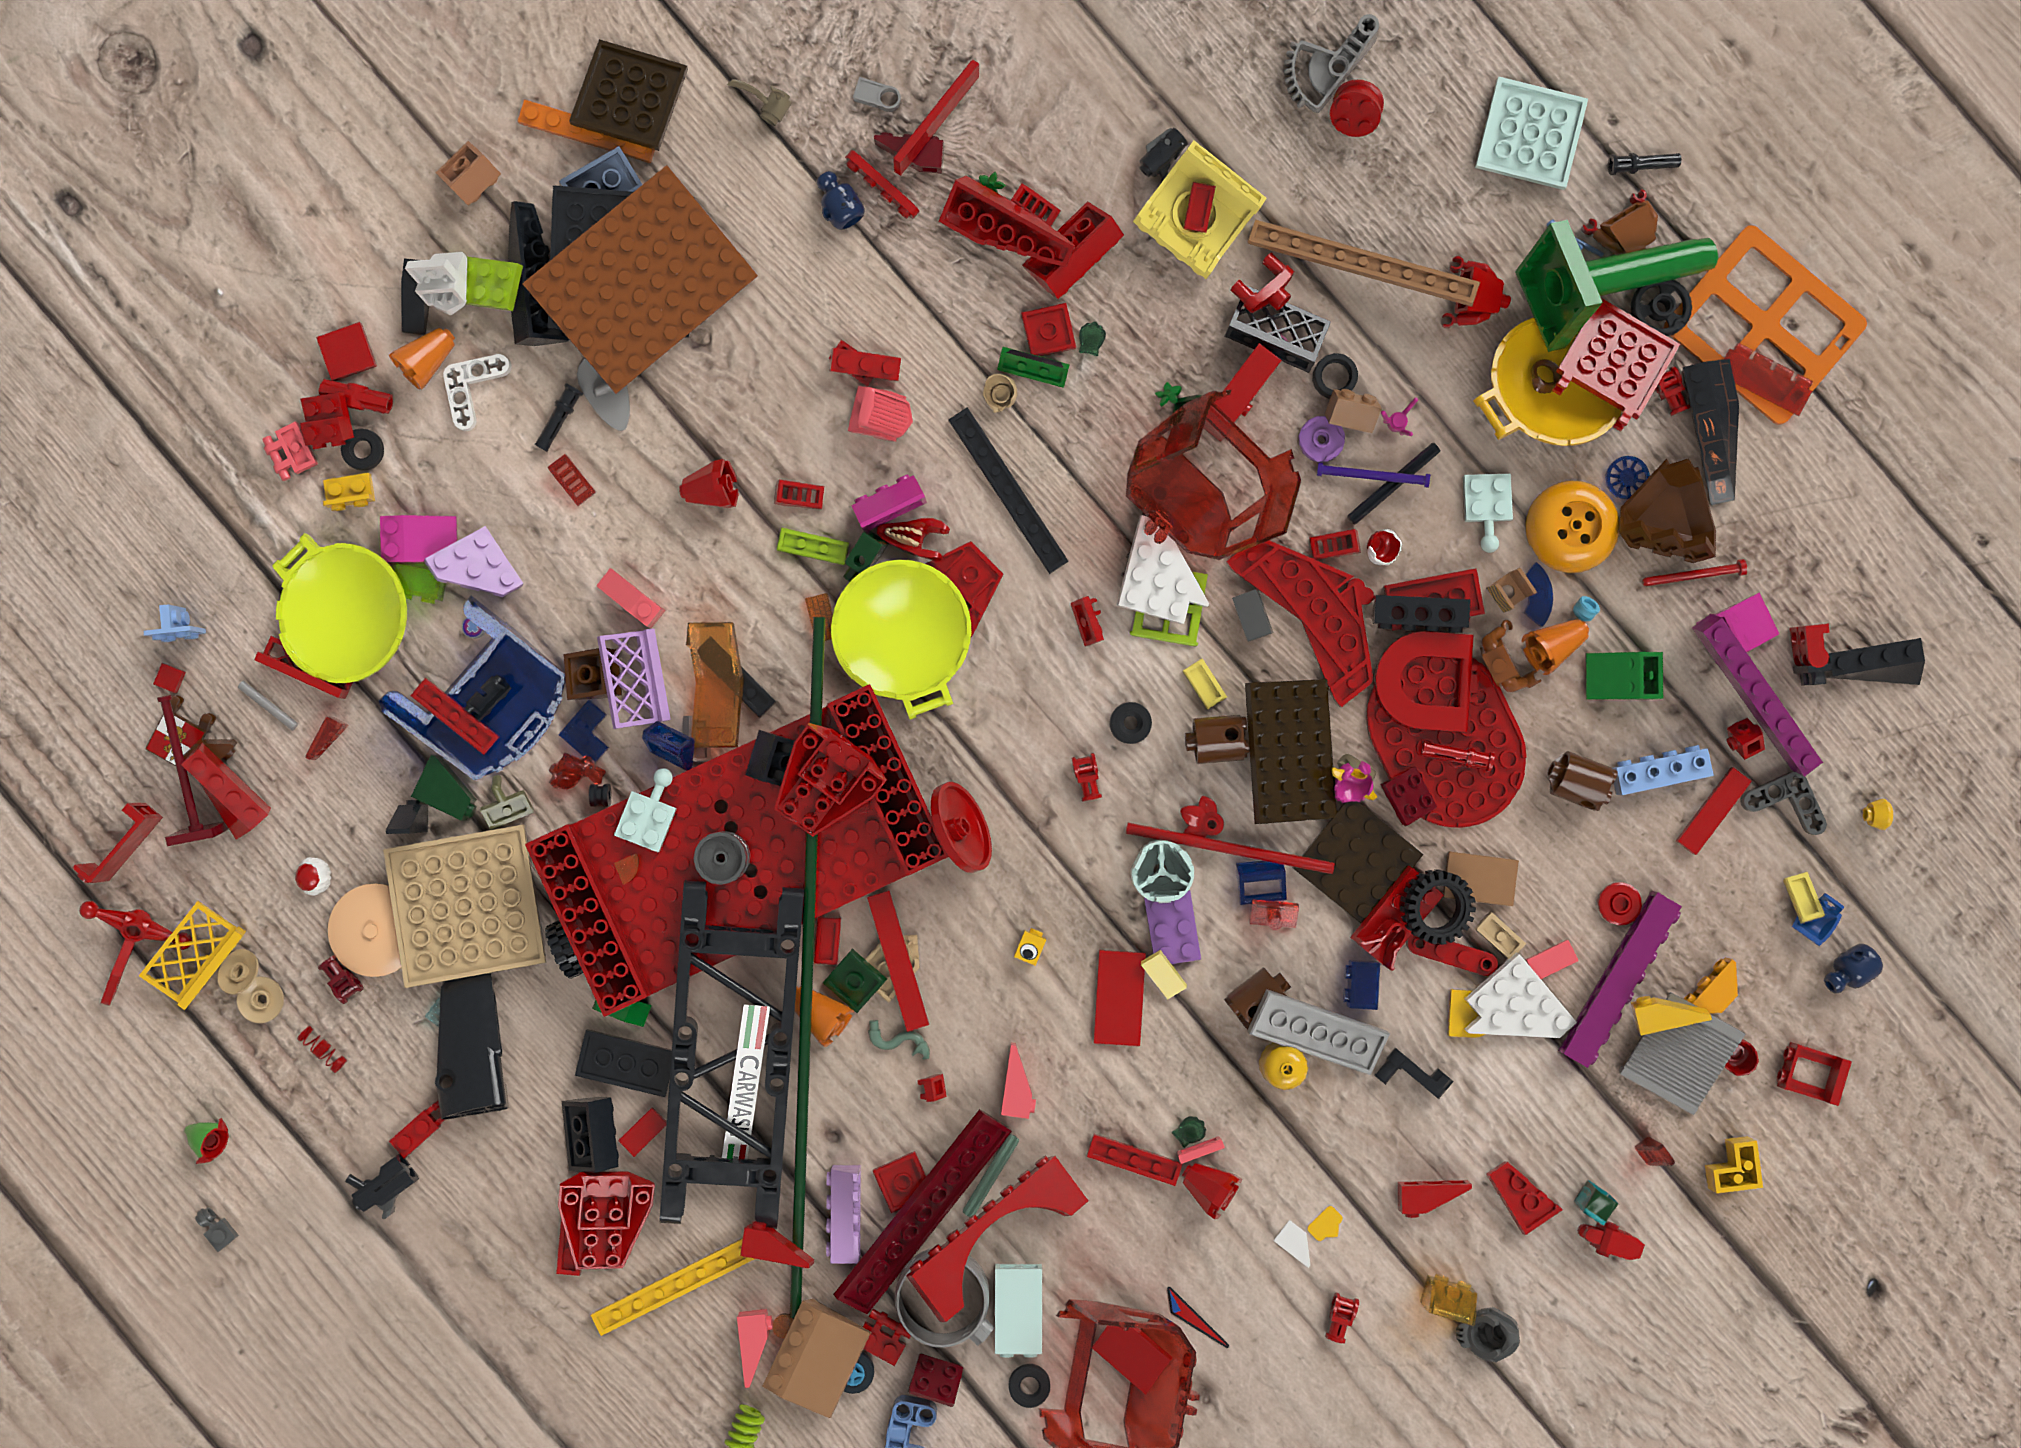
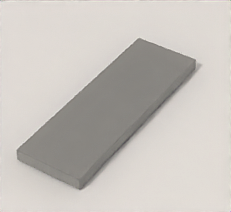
M1266 989L1247 1030L1250 1035L1286 1047L1296 1048L1301 1052L1371 1075L1390 1035L1386 1030Z

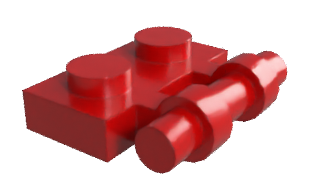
M872 1309L868 1317L876 1322L872 1325L865 1321L863 1328L871 1332L864 1350L895 1366L906 1346V1343L899 1340L900 1336L903 1335L910 1339L911 1335L906 1331L901 1322L891 1319L884 1311L879 1312ZM882 1325L894 1330L893 1335L881 1330Z

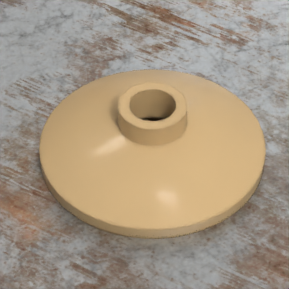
M239 949L230 953L221 963L217 979L219 987L225 993L231 995L240 994L252 985L259 968L258 959L255 954L246 949Z
M256 977L247 990L237 994V1006L244 1018L254 1023H266L273 1020L279 1015L284 1005V994L281 987L276 981L268 977ZM261 995L266 996L267 1000L265 1003L260 1001Z

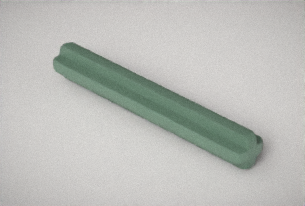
M1008 1135L965 1205L963 1213L968 1217L976 1214L1018 1145L1019 1138L1015 1135Z

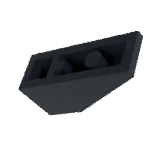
M404 258L401 278L402 332L425 335L429 306L415 292L418 283L405 269L408 261L417 260Z
M406 800V805H398L386 828V834L428 832V805L421 804L419 800Z

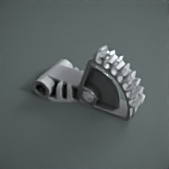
M1367 14L1361 17L1358 25L1337 51H1331L1303 40L1299 43H1290V47L1294 51L1290 50L1286 53V56L1291 59L1285 60L1284 65L1291 68L1284 69V75L1290 76L1285 79V84H1293L1287 88L1288 93L1296 92L1292 95L1291 99L1292 101L1300 99L1297 103L1298 108L1306 105L1314 113H1319L1351 71L1375 44L1379 30V21L1376 16ZM1301 50L1312 53L1308 67L1309 78L1314 88L1324 96L1318 105L1313 104L1306 98L1296 81L1295 63ZM1336 64H1341L1345 67V70L1342 73H1335L1332 68Z

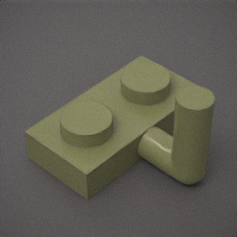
M499 775L493 776L491 786L497 801L482 806L480 809L490 830L534 813V808L524 790L507 797L504 795L501 789L502 778Z

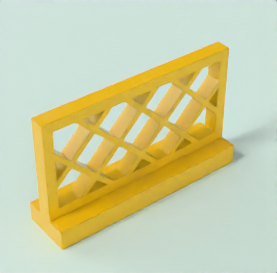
M197 901L143 969L139 977L178 1002L177 1005L185 1010L246 931L239 926H234ZM197 909L206 914L207 923L194 924L193 914ZM190 920V925L184 926ZM221 924L229 930L225 936L214 938L212 926ZM208 926L210 938L197 940L195 928ZM191 929L193 941L180 943L178 935L180 930ZM175 938L176 943L170 944L172 940ZM215 941H220L219 944L215 947ZM211 942L212 953L199 956L198 944ZM194 945L196 957L182 959L180 946ZM176 947L178 959L165 961V949ZM161 957V962H156ZM206 959L205 962L201 965L200 960ZM196 961L197 972L185 975L183 962ZM179 963L181 975L168 977L166 965ZM162 966L164 978L154 979L147 972L151 967ZM186 978H191L190 981L186 983ZM182 979L183 990L179 995L170 989L169 981Z

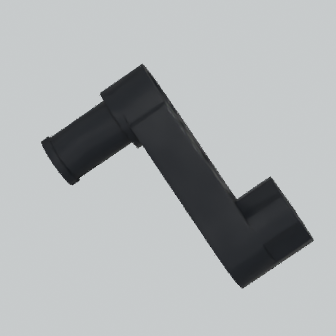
M1397 1048L1392 1050L1387 1056L1388 1060L1374 1075L1386 1085L1398 1069H1403L1438 1099L1454 1082L1438 1068L1429 1076Z

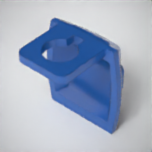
M1826 893L1818 898L1825 913L1824 917L1800 923L1797 916L1792 925L1795 930L1818 946L1823 944L1833 933L1842 917L1840 912L1844 909L1841 903ZM1830 902V903H1832L1834 906L1831 907V906L1828 905L1827 903Z

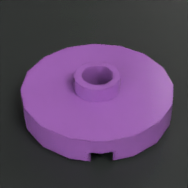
M1316 416L1308 420L1301 428L1298 436L1299 447L1309 460L1318 463L1328 462L1336 458L1343 450L1345 432L1342 426L1329 424L1326 416ZM1318 436H1323L1325 443H1319L1317 441Z

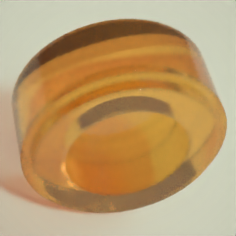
M782 1313L774 1319L773 1332L777 1337L785 1339L794 1318L789 1317L790 1314Z

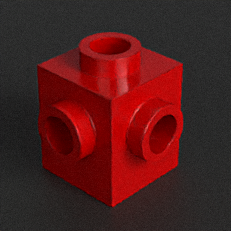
M1748 718L1736 722L1727 728L1728 738L1726 741L1732 751L1736 750L1744 760L1765 750L1761 728L1758 724H1753Z

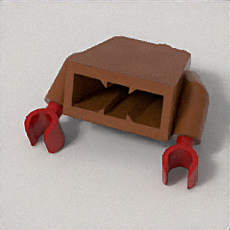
M1640 190L1638 195L1641 199L1632 193L1629 199L1632 205L1600 224V229L1596 228L1597 222L1595 219H1589L1588 222L1593 228L1588 229L1583 225L1582 232L1585 235L1593 234V238L1600 245L1616 255L1646 249L1647 245L1656 240L1655 232L1658 214L1650 202L1645 201L1646 191Z

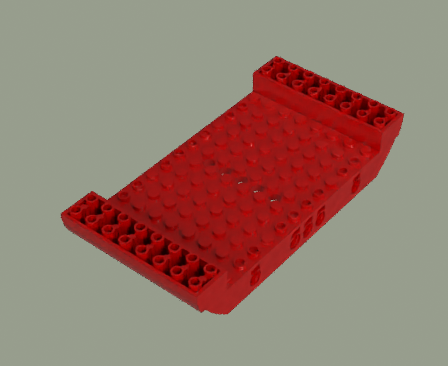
M870 684L838 698L822 708V726L834 729L871 756L887 780L873 799L818 833L815 918L949 857L938 839L932 816ZM810 714L770 733L796 740L807 724L810 723ZM756 739L673 777L671 784L664 787L659 802L675 807L677 810L660 852L614 835L629 798L578 822L564 825L525 844L603 1017L677 983L684 880L706 882V891L708 892L706 925L777 930L779 897L782 896L783 887L804 888L806 832L774 809L781 786L745 775ZM655 786L639 794L650 798ZM719 800H724L728 804V809L725 813L721 814L715 808ZM729 821H734L738 826L736 834L741 836L749 846L751 854L750 864H754L757 867V874L754 877H748L744 874L736 881L722 885L710 883L703 879L696 870L694 863L695 849L699 842L707 835L726 831L725 825ZM720 854V855L718 856V858L721 859V860H723V862H724V861H725V855H724V854ZM758 885H763L767 889V895L763 899L755 895L754 891ZM802 909V922H801V925L803 924V909ZM693 933L686 936L687 941L690 943H695L699 940L698 936ZM692 952L711 966L736 956ZM691 964L690 976L702 971Z

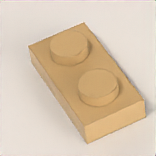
M1489 912L1475 928L1478 933L1507 959H1510L1526 945L1518 935L1492 912Z

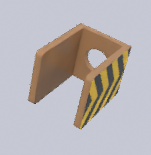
M1521 568L1510 571L1487 587V590L1503 613L1514 609V605L1526 597L1537 593ZM1510 585L1514 589V595L1511 598H1508L1502 589L1503 586Z

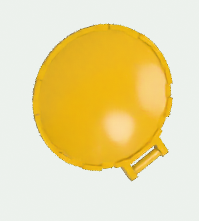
M1531 318L1515 326L1502 339L1492 360L1491 383L1493 389L1473 400L1475 405L1481 408L1496 431L1495 436L1498 440L1521 430L1528 436L1544 443L1574 446L1599 438L1615 424L1622 411L1570 381L1560 396L1554 392L1538 393L1533 388V365L1539 360L1547 359L1559 367L1575 337L1564 349L1548 352L1534 318ZM1540 366L1537 368V374L1542 380L1547 383L1553 382V373L1548 367ZM1495 399L1510 424L1503 426L1488 403L1489 401Z

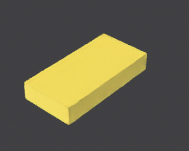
M1203 658L1183 670V673L1207 710L1227 698Z
M1808 872L1787 877L1783 880L1800 923L1825 916Z
M1161 950L1141 961V966L1167 1000L1187 988L1185 981Z

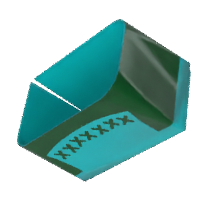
M1587 1180L1574 1200L1583 1213L1601 1225L1606 1223L1619 1204L1609 1193Z

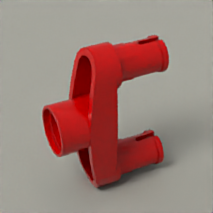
M1272 252L1264 258L1262 264L1276 277L1258 293H1253L1241 280H1238L1231 287L1230 291L1244 303V307L1250 313H1254L1268 304L1278 311L1291 298V294L1284 288L1291 280L1295 271L1288 265L1285 266Z

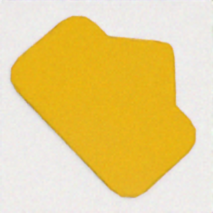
M1328 1206L1308 1226V1231L1318 1241H1322L1326 1237H1337L1339 1224L1342 1222L1343 1217L1334 1207Z

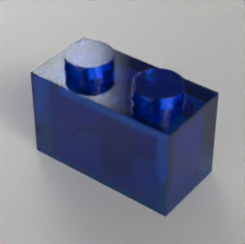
M1349 960V965H1345L1344 978L1348 979L1347 988L1343 990V1002H1347L1346 1006L1352 1009L1378 1010L1380 963L1377 961Z

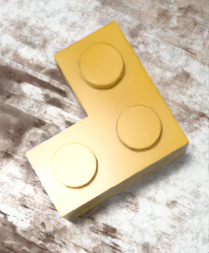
M1748 1136L1725 1139L1728 1162L1705 1165L1708 1189L1716 1194L1763 1188L1757 1140Z

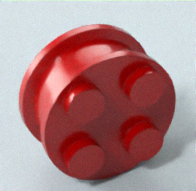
M1357 79L1343 83L1336 90L1330 108L1332 124L1337 131L1350 137H1362L1372 133L1378 127L1384 108L1383 95L1378 87L1365 80Z

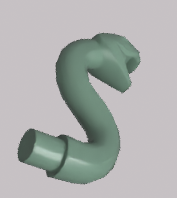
M878 1020L869 1021V1038L877 1048L892 1050L905 1040H912L916 1044L912 1056L920 1053L924 1056L923 1060L929 1059V1046L917 1032L903 1031L892 1040L884 1041L881 1037Z

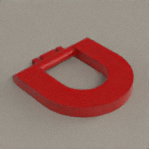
M1422 631L1405 635L1390 644L1377 663L1374 677L1376 695L1385 712L1398 723L1414 729L1468 732L1469 702L1478 703V697H1472L1470 694L1479 693L1480 675L1472 674V671L1480 672V665H1472L1474 635ZM1416 657L1460 659L1457 707L1422 705L1411 701L1405 695L1401 686V674L1406 664Z

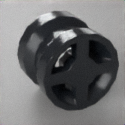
M590 784V807H596L598 804L610 807L612 799L611 785L604 784L603 786H598L597 784Z

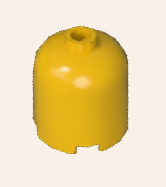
M1272 1042L1265 1047L1259 1058V1070L1263 1078L1275 1088L1282 1090L1294 1089L1306 1078L1308 1071L1307 1060L1303 1053L1296 1048Z

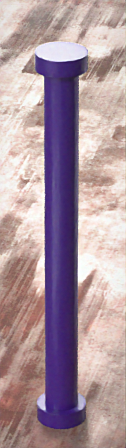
M1320 462L1318 463L1317 476L1322 477V475L1371 479L1424 485L1425 488H1429L1431 475L1426 474L1423 476L1326 466Z

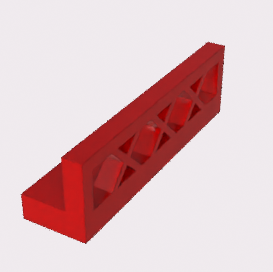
M270 636L264 652H257L255 661L337 698L346 699L353 682L345 683L344 687H340L336 683L324 681L307 674L299 667L294 666L284 647V656L279 658L271 656L270 653L275 643L283 647L281 640L274 636Z

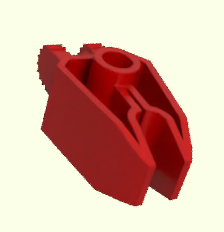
M1606 1221L1604 1225L1597 1222L1596 1227L1583 1223L1577 1228L1579 1236L1589 1241L1590 1245L1596 1248L1595 1252L1605 1257H1609L1611 1254L1627 1260L1640 1259L1645 1244L1626 1231L1620 1230L1619 1225Z

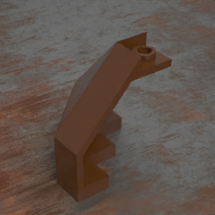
M1666 458L1621 506L1619 534L1630 548L1639 550L1640 547L1652 549L1654 554L1670 558L1672 555L1684 557V561L1690 563L1716 557L1715 524L1699 467L1694 468L1689 458L1671 464Z

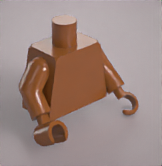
M1503 620L1501 627H1496L1483 637L1481 641L1483 647L1480 648L1481 655L1497 686H1503L1507 692H1515L1526 687L1531 688L1540 683L1541 679H1535L1534 674L1537 673L1536 670L1523 677L1520 676L1502 640L1507 630L1506 623L1509 626V630L1513 629L1511 621Z

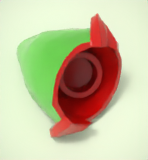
M222 1118L218 1120V1123H196L188 1125L184 1129L188 1145L199 1158L196 1160V1164L213 1161L226 1148L229 1134Z

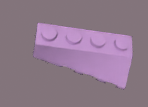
M833 1165L831 1172H827V1186H831V1195H827V1209H831V1219H827L826 1231L831 1233V1242H827L826 1256H831V1263L857 1264L860 1261L861 1165Z

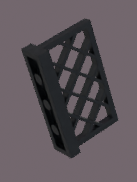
M1247 286L1253 293L1259 292V290ZM1241 300L1239 301L1224 337L1254 350L1260 343L1281 359L1282 362L1309 373L1317 359L1331 321L1289 303H1286L1279 310L1280 313L1272 316L1267 309V306H1270V304L1262 308L1266 318L1256 320L1254 314L1250 313L1245 307L1241 309L1244 303ZM1247 313L1251 322L1245 324L1238 321L1237 318L1239 315ZM1295 314L1299 316L1301 322L1292 325L1288 316ZM1283 317L1287 327L1277 329L1273 320ZM1268 322L1272 332L1266 333L1262 331L1259 325ZM1316 323L1323 326V330L1313 334L1309 325ZM1304 327L1308 336L1299 339L1295 329ZM1290 331L1294 341L1287 342L1282 339L1280 334ZM1311 340L1315 348L1314 351L1310 352L1304 349L1301 343Z

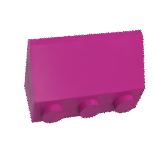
M908 474L896 480V484L890 487L883 485L875 490L876 494L870 497L863 495L854 500L855 504L851 506L864 532L875 529L927 503L925 495L914 475L911 477Z

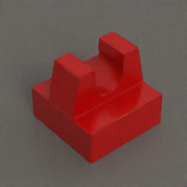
M935 1074L917 1080L918 1085H924L925 1093L920 1094V1099L926 1100V1102H933L947 1097L943 1074Z

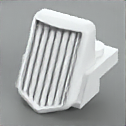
M463 252L434 254L430 260L407 262L406 271L418 283L415 292L427 306H434L448 315H453L465 306L467 302V257Z

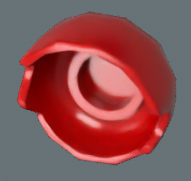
M1742 1039L1728 1060V1063H1726L1725 1068L1736 1076L1749 1075L1756 1070L1759 1062L1756 1049L1751 1043Z

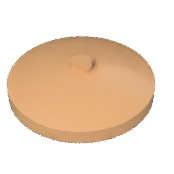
M372 883L356 887L342 896L331 912L328 922V939L331 949L340 963L354 973L363 976L379 977L401 969L389 885Z

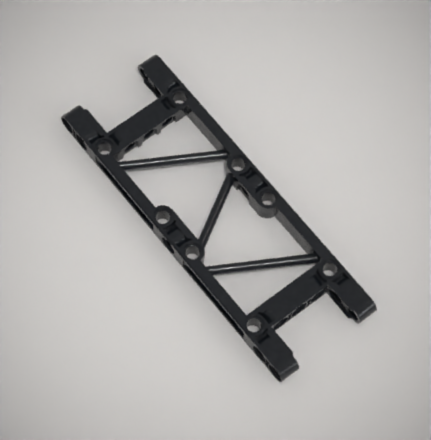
M684 880L660 1223L681 1224L685 1208L686 1185L691 1183L757 1187L755 1220L766 1223V1227L777 1229L804 888H782V896L779 897L777 930L706 925L708 900L706 882ZM693 933L698 936L699 940L695 943H690L687 941L686 936ZM785 940H791L794 946L791 949H784L781 943ZM692 952L785 958L786 972L783 1010L780 1011ZM691 964L752 1004L769 1006V1015L780 1021L770 1028L769 1034L765 1037L764 1046L768 1045L765 1090L769 1095L776 1097L772 1148L683 1092L692 1086L694 1079L736 1060L737 1049L695 1069L698 1024L695 1019L687 1016ZM686 1026L692 1032L689 1035H683L679 1029ZM782 1032L786 1034L787 1038L783 1041H778L774 1035ZM683 1072L689 1078L681 1081L677 1079L676 1075ZM778 1078L783 1081V1084L773 1086L771 1081ZM681 1102L768 1158L751 1160L738 1159V1156H733V1158H716L715 1155L699 1157L686 1153H677ZM678 1164L682 1169L673 1171L670 1169V1166ZM771 1169L775 1171L776 1174L772 1177H768L764 1174V1172L766 1170Z

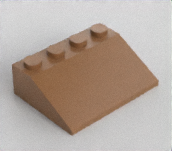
M813 1298L803 1300L762 1387L787 1401L831 1418L871 1332Z

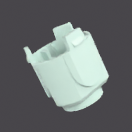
M1166 840L1151 841L1141 847L1130 870L1132 883L1136 890L1146 899L1159 903H1171V901L1178 900L1184 896L1193 883L1194 867L1191 863L1192 860L1187 852L1183 851L1175 843ZM1159 864L1157 872L1154 873L1153 869L1155 865Z

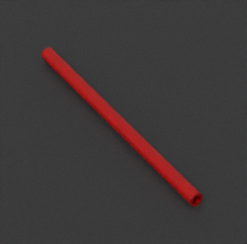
M1129 822L1126 829V834L1155 840H1166L1175 844L1333 874L1335 865L1333 862Z

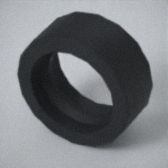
M1333 353L1326 355L1318 362L1313 371L1312 381L1315 389L1320 395L1328 399L1331 398L1333 390L1326 387L1322 380V372L1328 364L1339 363L1348 371L1349 380L1347 384L1338 390L1348 389L1352 391L1358 381L1356 364L1350 357L1344 354Z

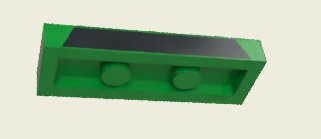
M1002 347L997 370L1064 388L1070 364Z

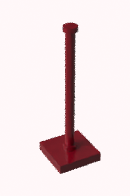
M172 695L157 697V701L161 702L190 825L186 829H181L165 837L167 846L214 838L229 830L224 821L207 825L199 822L188 772L181 765L184 755L170 701L172 700Z

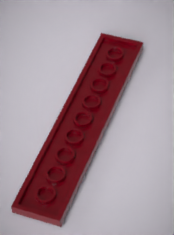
M979 1109L833 1294L836 1299L868 1315L1012 1130Z

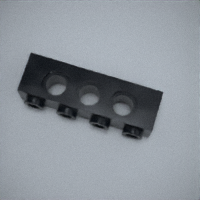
M1375 595L1373 624H1378V629H1392V625H1402L1401 630H1416V626H1424L1425 631H1439V627L1449 628L1448 632L1463 633V628H1469L1471 599ZM1393 607L1402 608L1404 612L1402 619L1397 620L1392 617L1391 611ZM1417 608H1424L1426 610L1427 618L1424 621H1420L1415 617ZM1441 609H1447L1450 612L1451 617L1448 622L1440 620L1439 611Z

